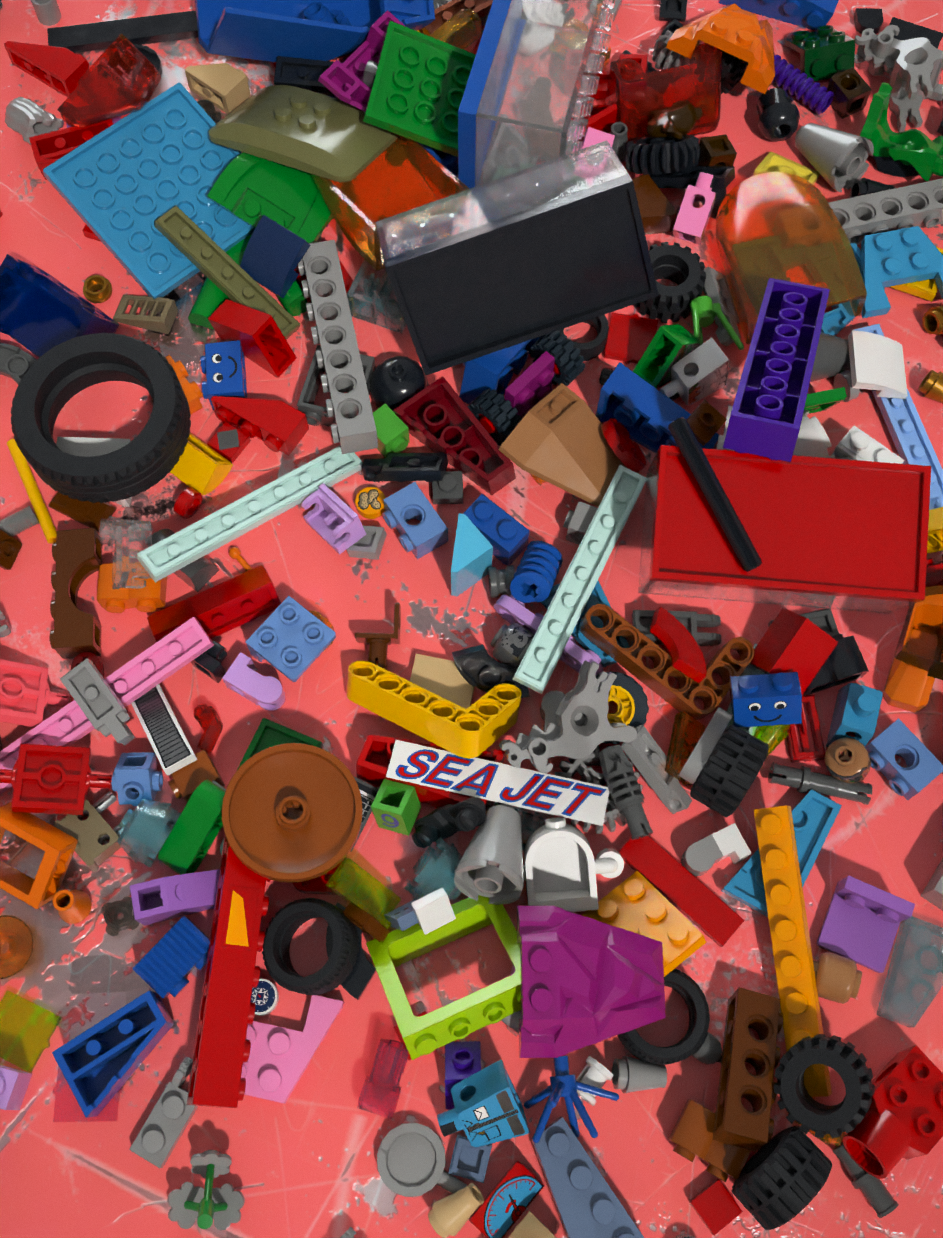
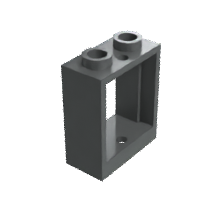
M317 345L316 350H321L320 345ZM316 352L314 353L297 407L299 411L306 414L308 424L313 426L320 424L330 426L336 424L334 417L328 418L327 408L313 405L321 383L320 375L325 372L324 368H318ZM360 354L368 394H370L371 377L376 368L375 358Z

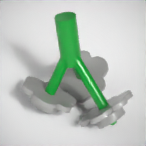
M207 1150L203 1153L194 1154L190 1160L192 1165L191 1172L201 1174L205 1178V1188L194 1187L191 1182H185L180 1189L172 1190L167 1199L168 1205L171 1207L168 1212V1218L171 1221H177L179 1227L183 1229L191 1228L196 1218H198L197 1224L201 1229H208L211 1227L214 1219V1225L218 1230H226L231 1223H238L240 1221V1209L244 1206L245 1198L242 1192L234 1191V1187L230 1183L222 1185L221 1188H213V1179L217 1178L219 1174L225 1175L229 1173L232 1158L217 1150Z

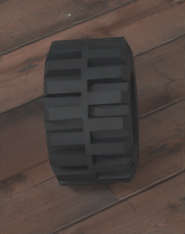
M662 242L661 246L657 244L651 245L649 254L655 281L658 279H669L678 285L665 286L656 281L659 296L633 305L635 308L640 307L639 312L643 316L648 314L649 319L658 318L661 319L662 323H667L668 319H671L672 322H677L680 316L685 319L690 315V302L702 294L706 279L705 265L703 262H699L700 256L697 253L692 254L691 248L687 246L682 248L679 243L674 242V245H669L668 242Z
M733 724L727 727L692 785L690 797L724 817L733 814L759 773L768 755V744Z
M817 1034L815 1037L810 1038L808 1036L803 1038L782 1056L779 1061L780 1065L775 1070L774 1077L777 1078V1083L774 1084V1093L780 1095V1100L777 1102L780 1110L786 1108L789 1113L786 1118L791 1124L795 1120L801 1124L800 1131L806 1134L809 1130L815 1131V1137L824 1138L826 1134H830L831 1138L840 1137L842 1132L846 1131V1133L852 1131L868 1112L875 1090V1085L872 1084L871 1080L873 1078L872 1070L867 1068L865 1064L867 1059L862 1053L858 1055L854 1051L856 1046L848 1042L845 1044L841 1042V1037L833 1035L829 1038L825 1034ZM824 1064L839 1073L846 1088L845 1098L840 1104L824 1105L815 1101L809 1095L804 1085V1072L810 1065Z
M799 1126L782 1130L772 1137L770 1142L762 1146L745 1164L739 1178L735 1179L732 1187V1193L765 1230L780 1227L801 1212L824 1186L832 1168L831 1161L804 1132L799 1130Z

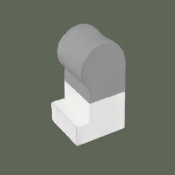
M733 823L690 845L683 853L681 863L694 876H701L713 864L729 856L733 864H736L746 859L752 853L738 827Z

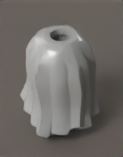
M24 97L13 99L6 107L5 123L15 132L21 134L23 140L27 143H30L29 137L59 130L64 125L62 119L56 118L54 114L43 110L35 102Z

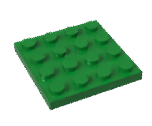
M390 21L363 122L458 157V110L476 54Z

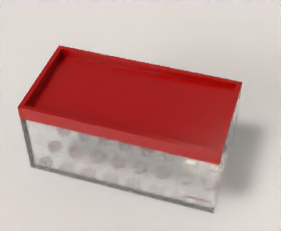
M661 445L647 470L638 593L824 609L831 608L886 614L925 600L931 466L796 455L792 456L791 462L771 460L767 457L749 453H738L732 450L702 448L762 560V564L751 571L743 569L678 446Z

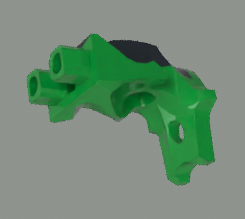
M882 82L878 93L873 95L866 122L860 133V136L866 137L873 143V156L870 154L868 156L874 159L879 171L893 176L909 177L920 175L925 181H929L933 174L943 176V136H939L931 141L924 133L917 129H909L899 133L893 132L887 121L888 104L893 88L889 83Z

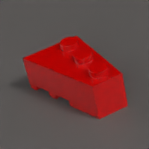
M112 117L29 137L35 161L43 177L45 178L43 174L44 168L113 125Z

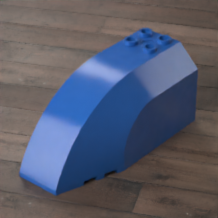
M195 0L198 39L207 53L277 62V56L329 61L352 54L366 41L370 27L387 10L406 27L415 31L424 28L435 20L433 0ZM321 2L329 11H343L351 26L304 19L303 11L308 5Z

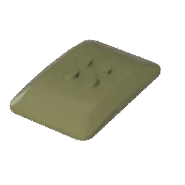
M275 85L258 90L209 130V139L215 144L337 182H347L356 178L400 135L363 122L365 112L340 99L288 85Z

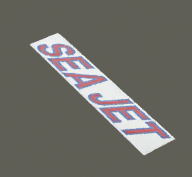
M395 740L386 774L387 778L603 826L609 796V789L605 786L521 767L517 768L512 765L476 757L470 759L462 758L449 751Z

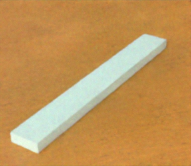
M338 446L137 553V559L156 583L302 503L308 496L319 489L318 486L324 483L329 488L362 470L363 462L355 452L342 454L341 447Z
M619 465L512 680L540 694L543 693L648 478Z

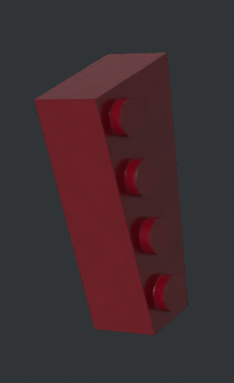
M443 376L394 409V413L409 427V433L435 453L445 452L449 464L458 471H462V474L491 496L516 479L511 460L498 450V444Z

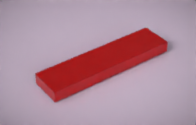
M650 836L640 837L636 840L630 838L619 851L624 862L633 870L642 874L670 903L720 947L724 946L745 921Z

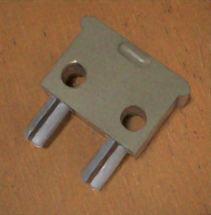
M110 791L93 805L88 800H85L83 815H67L61 821L56 820L54 822V827L78 840L74 851L94 872L99 870V865L125 845L121 837L138 824L132 815H129L114 829L104 820L100 813L117 800L116 796ZM106 840H109L107 844L103 845Z

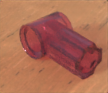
M381 1038L370 1076L366 1077L359 1097L358 1109L392 1119L402 1088L399 1086L409 1056L406 1045L396 1040Z

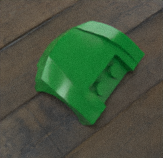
M244 152L227 165L207 195L212 202L256 228L262 216L265 215L306 240L309 244L318 241L321 233L334 217L341 216L343 218L344 215L343 203L326 178Z

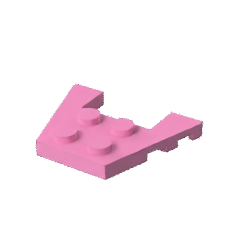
M312 995L302 1032L253 1021L252 1025H248L246 1039L250 1040L251 1048L248 1062H243L241 1078L246 1079L244 1095L285 1104L308 1067L320 1043L323 1042L329 1032V1028L341 1012L344 1002Z

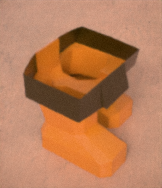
M943 585L925 587V600L910 602L883 691V697L888 705L915 713L925 708L928 704L935 678L943 680Z

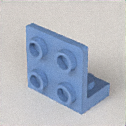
M288 596L245 643L250 654L259 662L265 659L292 682H296L336 638V633Z

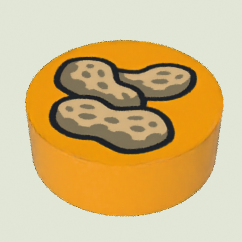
M366 487L359 491L355 499L358 513L367 519L380 517L385 512L384 493L375 487Z

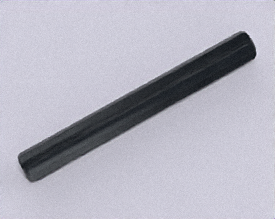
M681 417L669 424L668 429L743 569L751 571L762 564V560L686 418Z

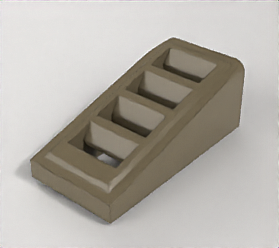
M123 295L113 319L115 322L169 335L177 316L178 308L175 300L157 297L153 299L148 296ZM128 305H131L132 308L129 314H125ZM138 307L142 308L139 315H136ZM148 310H151L150 315H146Z

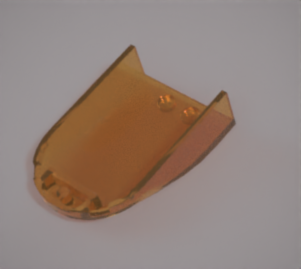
M399 136L397 140L351 181L337 182L311 174L338 226L350 244L375 271L385 268L384 259L476 227V194L416 141L403 136Z
M768 172L745 179L726 195L717 213L715 234L746 344L751 343L754 326L758 319L769 278L830 289L826 307L850 301L854 317L861 315L867 292L859 266L843 227L824 195L817 187L804 178L793 174Z

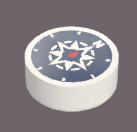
M260 978L257 987L252 988L251 1002L255 1003V1015L263 1016L271 1013L279 1002L277 987L267 979Z

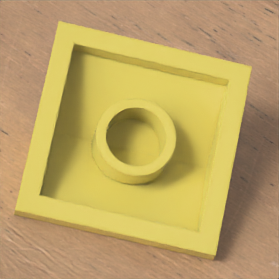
M770 151L755 169L753 175L764 182L806 200L820 174L813 169Z

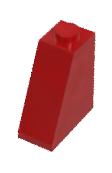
M226 299L208 318L222 341L240 340L244 355L277 378L297 358L273 317L269 314Z

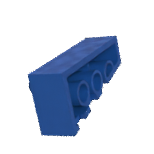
M542 336L464 362L465 369L459 396L462 401L469 405L488 388L496 390L497 394L501 393L504 395L513 374L518 375L531 353L530 348Z

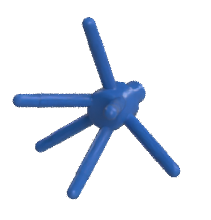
M568 1056L553 1058L555 1076L550 1077L551 1085L524 1103V1107L529 1109L548 1097L534 1133L533 1142L538 1143L540 1141L551 1111L556 1107L560 1097H564L571 1129L575 1136L579 1137L580 1132L574 1105L591 1137L597 1138L598 1132L579 1098L577 1090L614 1101L619 1099V1095L576 1081L575 1074L570 1075Z

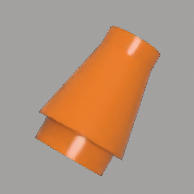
M60 890L53 897V906L57 909L60 918L66 923H79L91 911V899L83 890Z

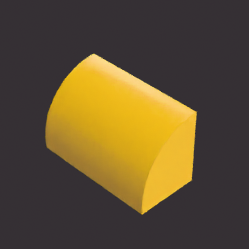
M190 433L187 438V445L184 448L185 450L170 473L202 495H206L218 487L226 478L233 464Z

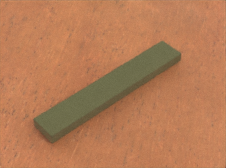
M174 206L155 221V228L233 302L271 315L285 339H288L299 329L300 323L177 206Z

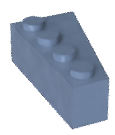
M563 1117L557 1118L544 1129L538 1143H534L533 1137L531 1138L567 1238H644Z

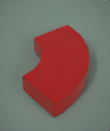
M660 606L654 612L650 632L660 639L672 657V666L700 683L706 677L707 669L699 645L686 627Z

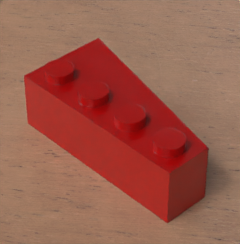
M368 735L356 763L358 779L379 787L384 779L414 786L419 801L436 808L447 804L454 805L472 798L467 795L386 777L395 740L445 750L432 742L430 744L414 743L410 739ZM495 749L493 752L484 751L476 758L503 763L505 751ZM481 799L485 804L486 810L489 800Z

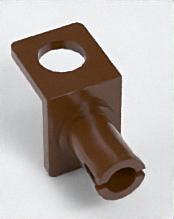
M395 603L393 634L355 633L357 642L369 645L368 661L376 664L378 660V666L386 670L388 645H391V643L400 644V603Z

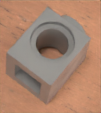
M579 501L575 511H568L563 525L564 528L568 529L567 541L580 545L598 509L597 507Z

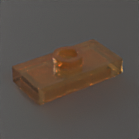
M683 711L675 714L664 771L686 786L692 784L678 775L706 727Z

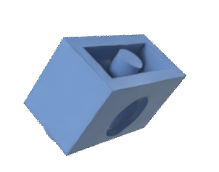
M416 482L383 499L385 512L382 515L385 522L391 529L394 527L400 534L398 538L407 553L412 551L417 560L448 542L447 526ZM411 519H417L421 521L417 525H409L406 523Z
M899 718L865 747L870 756L871 767L880 771L889 780L892 790L898 795L904 796L907 800L918 794L943 772V764ZM895 755L901 756L905 760L906 768L897 764Z

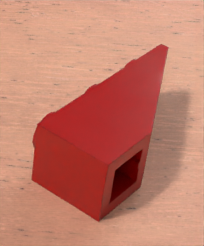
M213 396L211 398L215 415L220 421L232 423L239 427L242 432L249 435L250 438L257 437L264 441V444L274 452L281 451L289 456L309 430L306 414L281 400Z

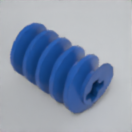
M539 540L531 541L527 545L510 584V591L515 600L522 603L541 602L549 597L563 562L562 554L556 547Z

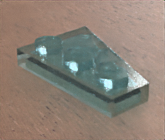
M911 916L901 921L876 1015L913 1028L943 986V928Z

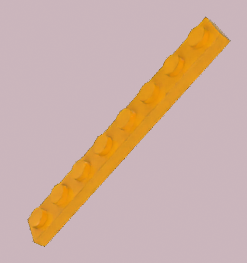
M786 805L754 809L780 1007L781 1013H783L786 1051H788L803 1038L808 1036L811 1038L817 1034H823L792 811L791 806ZM812 1064L805 1070L804 1085L811 1097L830 1096L832 1094L827 1065Z

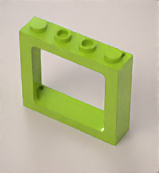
M480 895L478 900L468 897L451 905L456 917L455 920L426 935L420 928L419 923L404 931L399 929L391 931L383 942L373 939L366 943L412 1060L422 1055L430 1054L435 1049L457 1039H463L470 1033L487 1025L497 1023L503 1018L521 1010L520 943H517V931L503 904H489L490 898ZM493 924L515 968L514 974L420 1017L415 1016L395 967Z

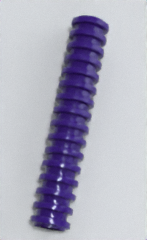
M775 55V77L772 82H776L778 87L783 86V90L789 91L791 96L796 95L798 101L803 100L802 103L804 105L809 104V108L811 110L816 109L817 114L825 112L833 101L834 93L832 91L827 92V88L824 86L820 87L819 82L814 83L813 78H807L806 73H801V70L798 68L794 69V65L788 64L787 60H781V56Z

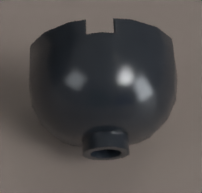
M394 356L385 359L375 368L371 377L370 392L377 408L386 404L394 412V409L428 387L429 384L427 376H425L423 368L418 362L405 356Z

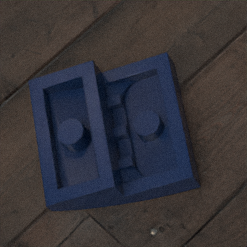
M263 215L247 244L240 267L256 282L283 299L299 276L294 269L311 245L306 240Z

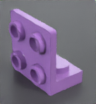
M848 875L837 882L816 944L834 954L853 959L857 964L870 970L882 973L885 970L901 921L912 916L915 904Z

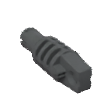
M614 745L602 749L598 754L604 780L608 785L607 787L615 803V808L619 812H623L632 835V840L652 834L653 830L642 807L645 799L644 795L641 793L633 767L621 746Z

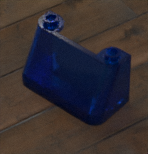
M6 255L0 266V332L11 336L39 358L53 347L72 338L99 333L115 334L120 324L44 270L11 255Z

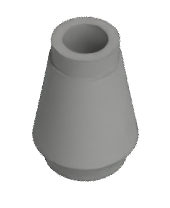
M623 1056L622 1059H615L613 1062L614 1089H621L623 1093L665 1088L667 1084L665 1065L653 1064L628 1056Z

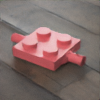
M0 659V722L36 727L43 721V712L46 705L65 707L69 701V694L56 693L49 690L47 682L48 668Z

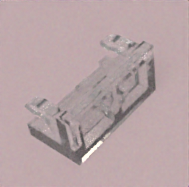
M115 519L112 534V589H140L146 587V580L142 579H148L151 576L138 561L137 553L152 546L151 521Z

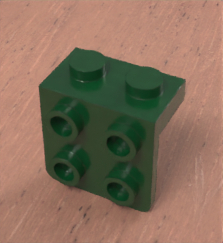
M831 25L819 26L817 31L813 32L796 31L792 33V36L784 38V45L800 53L801 73L807 74V78L811 77L814 81L831 78L838 72L854 68L855 39L845 35L843 31L833 29Z

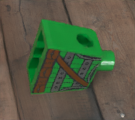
M679 324L660 326L633 372L657 389L671 381L672 366L699 347L701 342Z

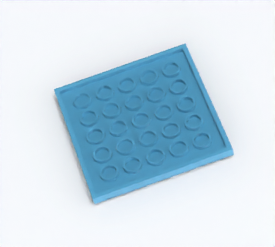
M180 82L43 169L45 178L148 296L153 299L164 297L200 272L182 252L155 228V221L174 206L182 210L225 252L248 237L255 230L254 227L215 204L207 197L227 165L242 152L211 142L209 130L216 123Z

